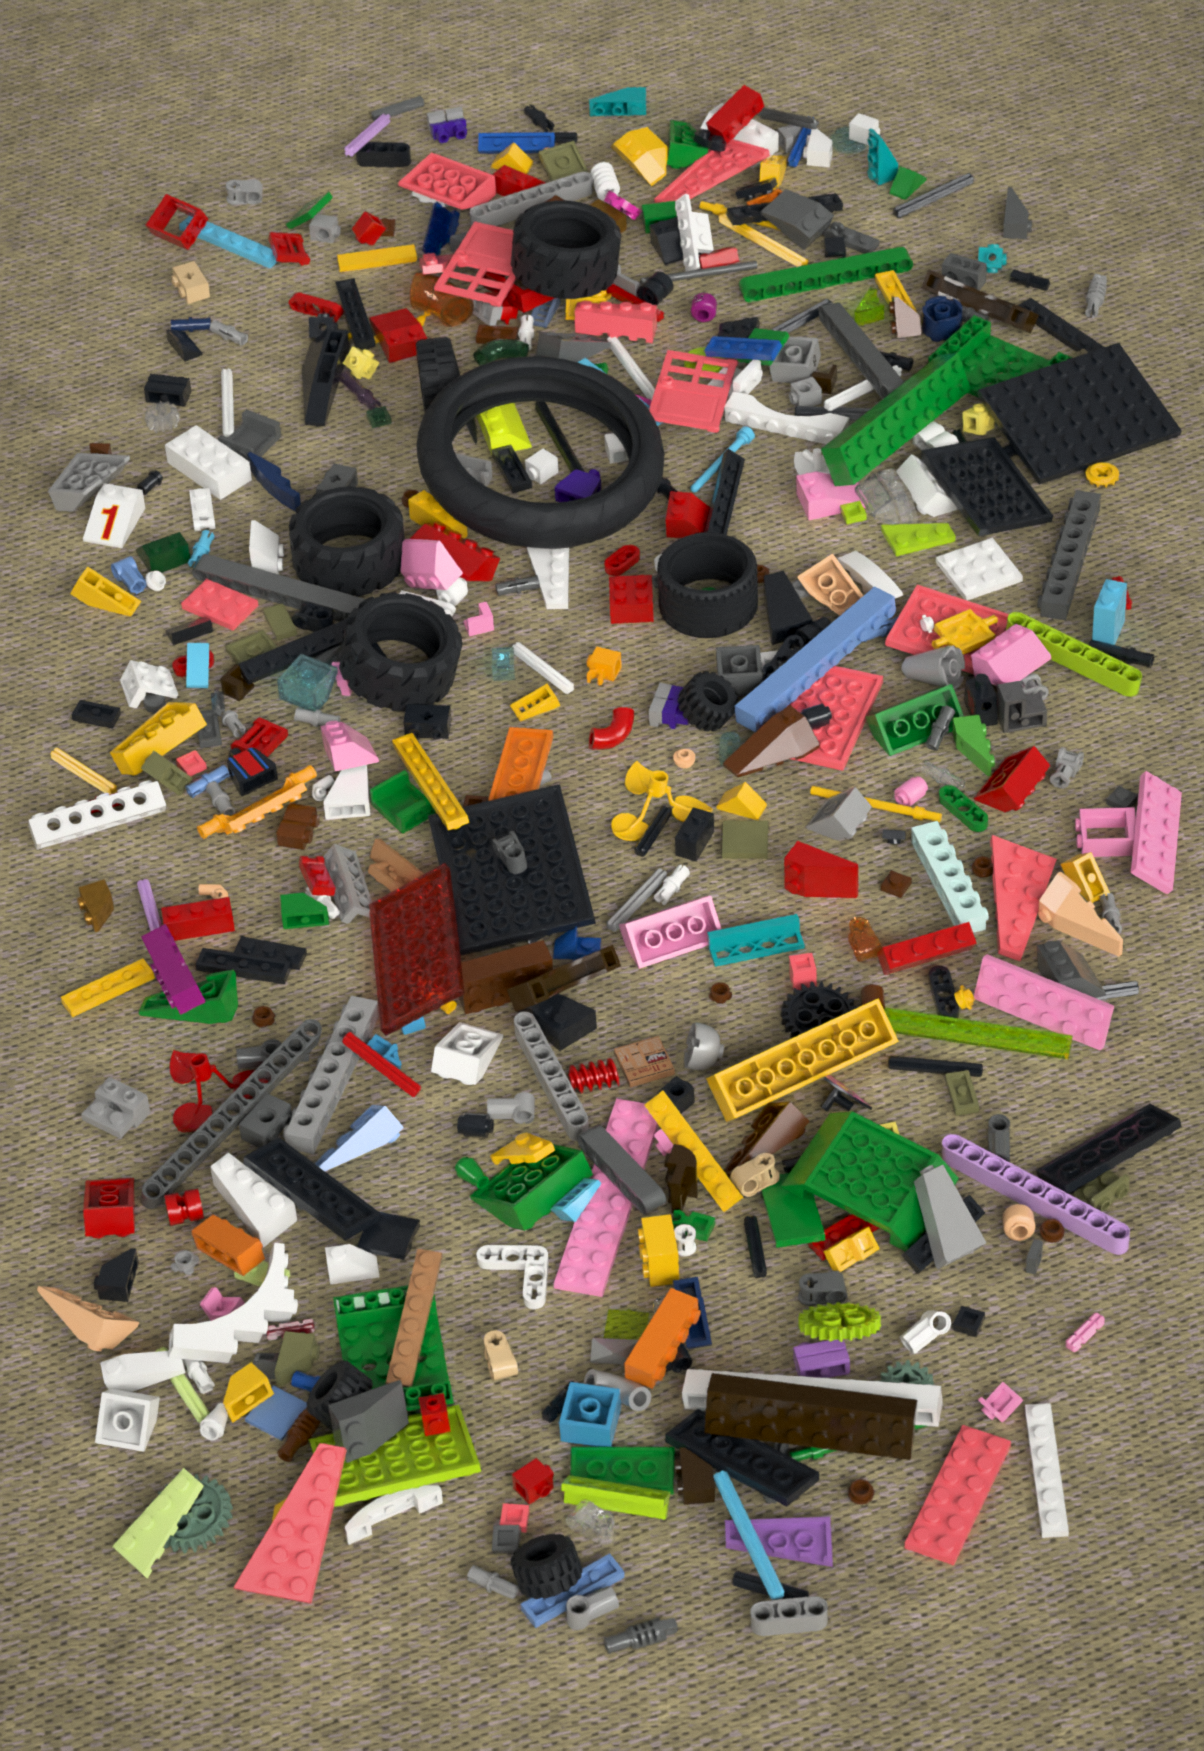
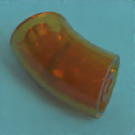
M417 272L413 277L410 288V304L414 310L423 311L435 316L447 327L463 324L471 317L474 310V304L471 299L435 291L434 286L440 277ZM447 281L445 284L448 286L457 287L449 281Z

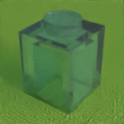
M514 647L492 648L493 681L515 680Z

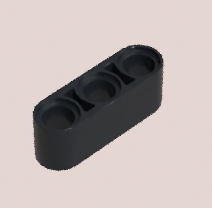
M368 142L356 153L357 164L362 167H407L411 164L410 146L403 142Z

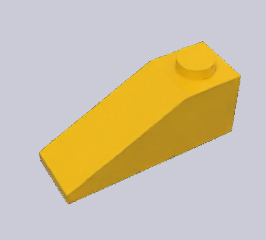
M770 155L761 162L759 182L776 177L778 183L776 187H779L783 181L789 156Z
M88 566L70 593L88 606L130 617L141 603L140 600Z

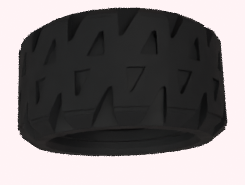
M561 200L534 205L526 209L524 214H520L515 221L511 254L512 272L517 280L522 281L524 286L545 296L560 299H578L599 294V292L610 287L617 277L621 243L620 228L607 213L585 203Z
M336 487L314 494L311 499L305 500L296 509V514L291 516L289 538L293 568L296 570V575L301 581L358 597L371 594L376 589L384 588L393 581L394 577L399 576L401 571L402 543L405 540L403 516L399 507L385 494L377 493V491L365 487ZM349 535L372 538L371 541L346 548L322 545L334 538Z
M382 593L379 597L374 598L371 596L359 603V607L354 608L348 616L338 658L340 661L339 669L343 679L349 680V688L358 697H364L368 703L379 708L385 707L392 709L391 711L405 712L407 704L433 705L434 702L441 701L453 685L462 649V636L452 616L445 614V610L433 601H427L421 596L409 593ZM384 640L401 641L421 649L429 659L420 663H401L380 655L371 645Z

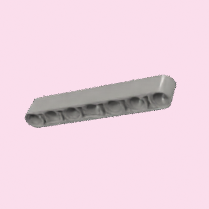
M579 172L474 206L469 211L470 225L472 226L474 222L499 226L517 220L518 216L524 214L526 209L542 204L555 195L567 201H575L590 196L593 193L592 175L589 172Z
M520 1012L514 1017L515 1037L568 1137L573 1141H577V1136L589 1129L587 1113L534 1015L530 1012Z

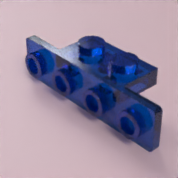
M437 201L433 204L422 246V251L425 254L435 253V256H440L442 247L447 243L450 244V236L455 235L456 229L459 226L460 213L454 209L450 212Z

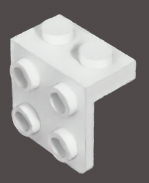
M752 360L744 370L735 369L728 399L733 391L749 394L761 381L763 373L761 361ZM723 367L719 373L726 374L728 368ZM712 379L708 385L723 387L724 381Z

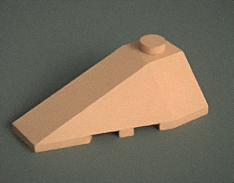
M833 554L797 576V579L809 595L838 615H842L864 596Z
M1062 872L1057 873L1039 900L1038 916L1041 921L1048 923L1056 930L1118 957L1122 955L1123 939L1105 918L1100 919L1097 916L1094 904L1091 901L1086 903L1079 894L1081 889Z
M38 1286L37 1291L76 1337L87 1343V1347L91 1350L101 1352L103 1348L114 1349L139 1325L138 1321L117 1311L111 1313L102 1310V1305L81 1301V1297L59 1288Z

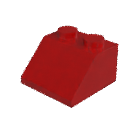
M503 165L492 174L495 176L496 194L504 197L546 183L506 165Z
M670 491L666 514V538H683L692 534L704 533L710 507L691 492Z

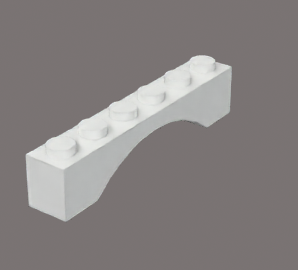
M734 391L725 405L726 422L828 444L849 427V417L832 413L818 416L786 415L765 407L752 395Z

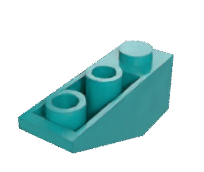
M627 87L589 99L590 116L646 115V87Z
M870 128L869 137L867 138V174L870 180H873L877 185H881L895 179L898 172V162L882 137L873 128Z

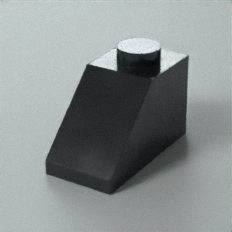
M135 1248L127 1250L101 1266L99 1275H96L94 1279V1290L98 1291L99 1300L129 1301L139 1265Z

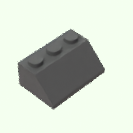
M1060 940L1048 941L1037 945L1038 969L1043 977L1094 998L1105 996L1103 987L1081 953Z

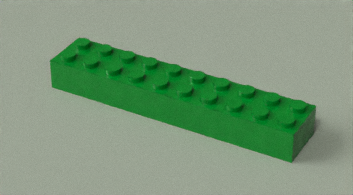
M958 353L938 355L821 448L835 486L855 485L971 390Z

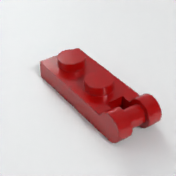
M300 856L299 868L311 894L334 896L336 887L324 864V857L308 858V856Z

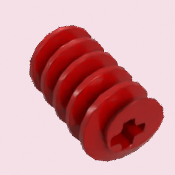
M607 1058L606 1066L602 1060H598L597 1067L592 1061L588 1062L587 1069L583 1063L579 1064L578 1071L574 1065L569 1067L568 1080L574 1091L577 1088L580 1094H583L584 1086H587L588 1090L592 1092L594 1084L597 1085L599 1090H602L603 1083H606L608 1088H611L612 1081H615L619 1087L618 1071L611 1058Z

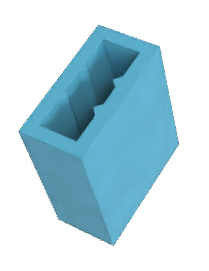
M1109 579L1105 580L1094 606L1093 640L1112 645L1116 644L1125 622L1127 583Z

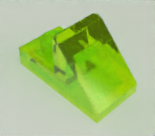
M870 287L854 311V321L858 326L884 320V305L879 303L877 289Z

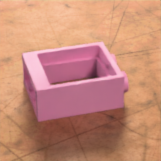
M1135 807L1080 809L1079 818H1075V832H1080L1077 835V848H1081L1082 854L1092 852L1093 857L1132 856L1136 824ZM1125 827L1126 838L1087 839L1086 828Z

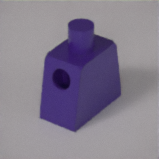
M591 469L588 473L574 470L555 486V501L568 502L598 493L602 490L600 473L596 469Z

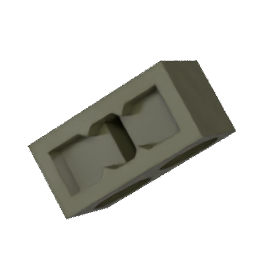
M153 751L147 757L141 767L142 770L179 796L185 790V786L193 779L156 751Z

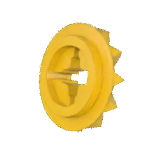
M1099 462L1087 468L1086 480L1090 482V485L1096 484L1097 487L1103 485L1107 488L1108 484L1114 485L1115 481L1119 480V470L1110 463Z

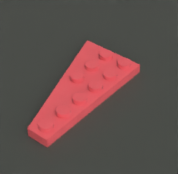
M734 139L726 145L725 151L709 149L706 155L694 162L654 199V202L676 201L684 194H689L690 199L769 157V149Z
M992 835L990 847H992L991 861L993 863L994 903H996L995 918L998 928V954L1021 961L1039 911V900L1046 891L1057 859Z

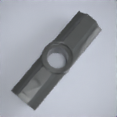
M270 1039L265 1041L262 1046L236 1049L238 1069L259 1067L282 1043L276 1039ZM291 1047V1048H290L292 1051H295V1052L300 1051V1050H299L298 1048H296V1047ZM309 1054L301 1062L309 1061ZM281 1063L274 1064L277 1067L283 1066V1064Z

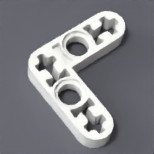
M485 1245L477 1250V1263L483 1269L525 1270L523 1284V1301L525 1306L530 1309H539L545 1304L549 1264L546 1248L530 1245ZM513 1254L519 1256V1259L516 1261H508L506 1259L509 1255ZM486 1255H491L490 1259L486 1260ZM535 1256H540L539 1260H534ZM534 1274L542 1276V1279L539 1281H532L529 1278ZM533 1289H537L536 1299H531L533 1296Z

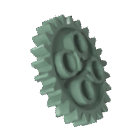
M195 1474L194 1477L203 1485V1488L188 1513L180 1518L177 1523L178 1529L174 1536H169L164 1545L165 1549L171 1546L173 1552H176L181 1547L183 1554H186L188 1548L192 1547L195 1553L198 1545L207 1549V1541L215 1544L214 1536L224 1535L221 1528H229L230 1525L227 1519L233 1518L230 1512L233 1506L228 1492H226L223 1485L218 1484L216 1479L210 1482L206 1475L200 1480L198 1474Z

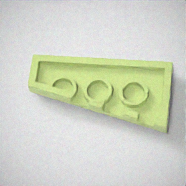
M183 1468L112 1547L148 1578L152 1572L150 1569L156 1558L160 1559L165 1551L163 1546L170 1535L174 1536L178 1529L177 1523L182 1515L188 1513L203 1485Z

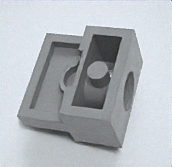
M108 1077L95 1091L96 1099L81 1115L83 1121L121 1139L131 1127L137 1128L150 1114L148 1096Z

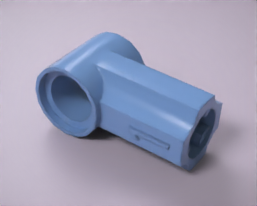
M131 556L111 564L112 573L115 578H118L116 580L122 581L131 593L138 594L147 587L145 578L138 571L137 565Z

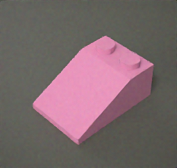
M817 471L796 476V494L808 520L841 514L840 505L861 501L864 508L869 507L858 482L855 485L835 486L831 474Z

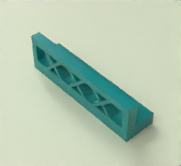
M798 914L707 932L708 949L715 967L805 948L800 933ZM796 936L797 943L788 944L783 942L786 938ZM765 942L775 944L773 948L768 949L761 946ZM745 946L752 948L751 952L748 953L740 952L739 949ZM726 951L730 954L728 957L718 959L716 952Z

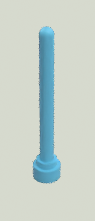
M743 426L737 432L736 440L727 449L736 452L742 445L749 444L755 438L753 430ZM723 453L690 487L691 492L696 493L720 469Z

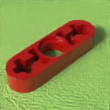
M301 292L294 293L289 299V306L292 310L311 316L316 315L315 317H318V314H330V317H333L335 322H337L344 313L343 308L338 303ZM312 304L316 305L320 310L315 309Z

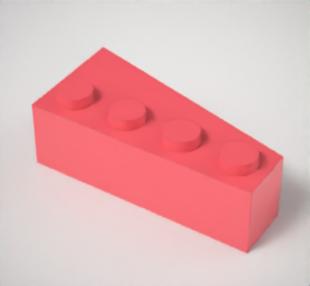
M591 301L577 302L575 308V333L596 336L607 333L611 338H618L623 335L628 336L629 340L632 341L644 338L646 343H653L657 329V305L650 303L635 305L629 302L612 304L608 301L601 303H592Z

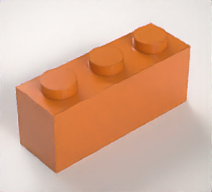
M214 1214L191 1231L197 1249L242 1276L265 1260L262 1251L263 1245L257 1237L246 1234L243 1229L234 1227L226 1219L222 1220Z

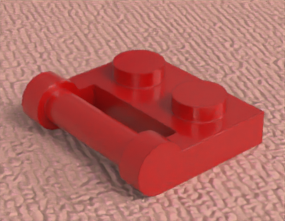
M269 233L268 239L276 262H295L301 266L310 263V257L306 254L303 246L302 235L296 233ZM293 245L296 247L297 253H295Z
M258 717L253 722V726L239 740H235L230 747L231 749L239 748L242 752L251 747L256 748L268 757L289 736L288 729Z

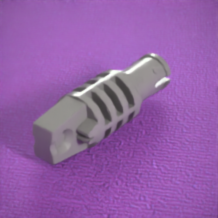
M1095 274L1089 284L1086 296L1088 305L1085 311L1087 317H1090L1091 312H1093L1091 318L1098 316L1099 307L1104 302L1107 290V276Z

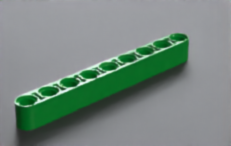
M896 247L747 276L740 280L738 286L744 300L749 303L846 284L847 282L875 278V274L892 270L896 274L908 272L913 267V261L906 248Z

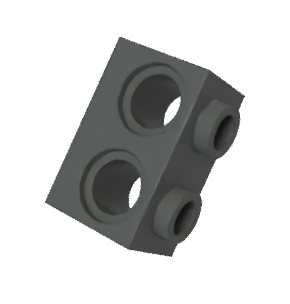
M950 253L942 263V275L980 291L986 283V263Z

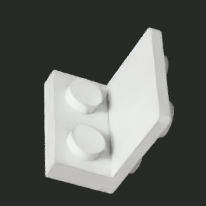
M130 660L120 679L129 707L137 708L140 702L144 700L146 692L175 699L178 696L170 670L163 666H154L142 661Z

